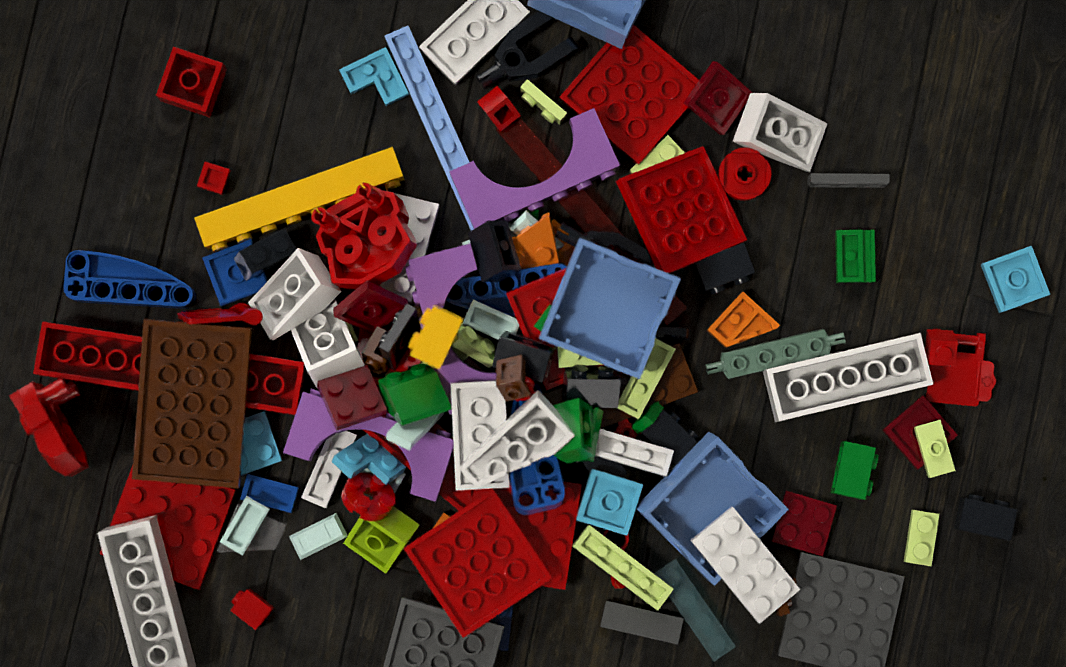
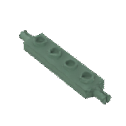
M819 329L721 352L720 361L705 364L708 375L723 371L725 376L730 379L830 355L831 346L846 343L843 332L828 336L824 329Z

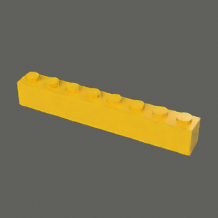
M390 147L197 216L194 219L204 247L207 250L212 249L213 252H217L227 248V243L235 240L238 243H242L252 239V234L261 231L262 234L271 233L277 230V225L287 223V225L296 224L302 221V216L312 215V212L315 209L318 211L319 207L326 210V208L355 194L359 185L364 187L362 183H368L378 189L385 187L386 190H390L400 186V181H403L404 177L394 149Z

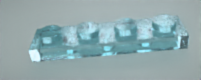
M676 559L653 573L673 588L669 595L670 599L714 662L736 647Z

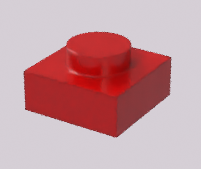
M204 162L197 187L223 195L231 170Z

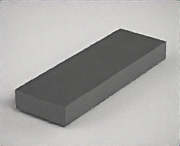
M811 173L807 177V186L885 188L889 184V174Z
M606 601L600 627L678 645L684 618Z

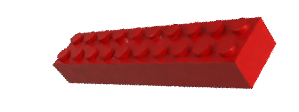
M42 322L33 374L51 378L61 377L64 380L138 391L142 337ZM250 354L246 408L296 415L307 371L304 362Z

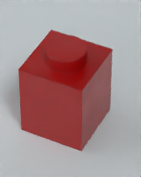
M498 86L477 101L500 132L521 116Z
M927 329L925 353L928 364L955 366L958 340L954 331Z
M249 588L245 592L240 590L231 601L234 606L230 611L254 630H257L273 611L274 607Z

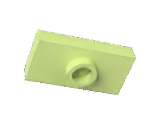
M941 420L914 427L928 478L955 471Z

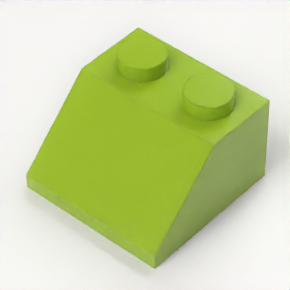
M393 506L388 515L379 521H366L359 517L343 544L384 573H387L420 525Z

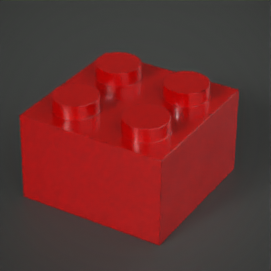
M173 47L156 96L161 102L210 118L227 68L222 62Z

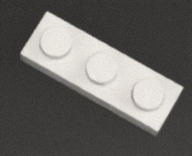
M600 429L595 456L666 477L674 451Z
M343 431L325 441L301 498L327 508L342 473L331 461L335 454L354 443L358 435L349 431Z

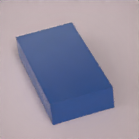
M247 474L240 500H244L248 496L264 506L292 513L299 487Z

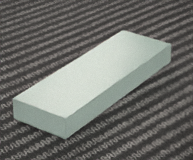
M445 412L403 426L397 422L388 431L386 439L410 450Z

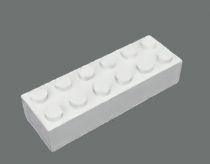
M921 333L763 371L775 422L933 385Z
M154 515L105 527L99 531L98 537L133 667H196L157 516Z

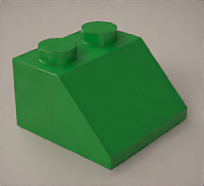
M416 364L410 370L392 372L387 374L385 378L378 380L382 400L387 412L402 426L451 410V404L437 372L428 364Z

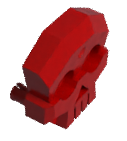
M362 183L364 187L359 185L355 194L326 210L319 207L318 211L315 209L312 212V221L320 226L316 238L321 253L328 257L331 282L337 287L357 289L365 281L379 285L400 274L417 247V242L407 225L409 216L403 200L394 193L380 190L368 183Z
M61 377L46 387L42 384L31 382L9 395L20 413V422L28 435H34L40 453L51 468L64 476H74L88 468L89 465L86 452L71 429L60 405L79 396L80 392L72 380L66 384Z

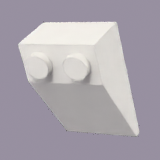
M750 93L733 142L745 148L755 149L761 155L810 172L827 123L768 93Z
M297 248L248 303L251 308H256L262 312L263 319L260 323L271 340H275L325 310L341 290L331 282L330 273L318 255Z
M336 299L325 310L291 329L307 372L317 389V381L365 366L347 323L334 317L333 308L338 305Z

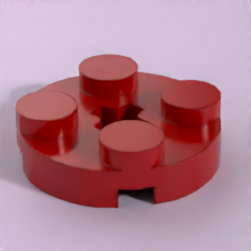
M738 148L728 154L721 162L718 178L727 195L736 200L747 201L760 196L767 188L771 180V168L768 161L757 150ZM743 167L747 168V172L752 173V177H748L746 181H742V178L737 175V172H741Z
M359 473L351 479L348 478L341 494L342 501L347 510L351 513L354 510L361 514L360 518L366 521L384 519L395 504V493L389 484L385 485L375 474ZM364 494H369L373 497V500H370V498L368 496H364Z

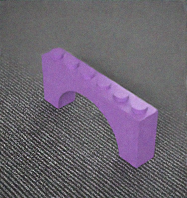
M593 108L570 118L573 134L571 153L563 167L555 175L542 183L522 188L503 186L484 176L474 161L449 171L473 228H477L486 221L505 220L509 223L520 217L519 213L527 209L530 212L537 211L544 207L543 202L550 199L557 202L569 196L567 192L575 188L578 191H582L593 185L591 181L598 178L604 181L617 175L615 171L619 170L620 164L595 109Z
M471 244L408 260L410 265L405 266L409 282L414 281L416 291L412 292L415 306H421L423 314L427 307L432 309L434 305L444 308L447 296L454 284L467 273L477 270ZM450 347L441 368L433 369L437 372L451 404V410H448L449 414H452L451 383L496 380V372H484L469 366L458 357L452 347Z
M311 389L310 393H302L283 453L311 461L319 446L335 434L359 429L387 436L388 431L397 421L387 413L385 418L380 416L336 431L320 392ZM438 429L436 434L427 432L410 450L398 445L405 454L412 472L410 494L437 502L454 449L451 433Z

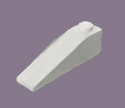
M537 391L458 469L478 488L505 476L509 472L521 467L524 468L534 461L555 454L574 437V433L557 409Z

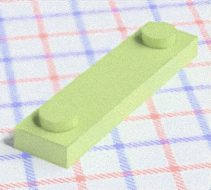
M587 525L573 544V547L656 610L660 609L673 591L672 587L590 525Z

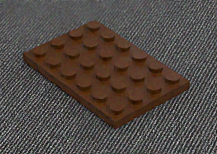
M144 319L132 479L229 488L240 487L252 328Z

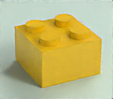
M434 305L432 309L427 307L420 320L424 327L421 333H414L408 348L412 349L410 356L440 369L464 318L437 305Z

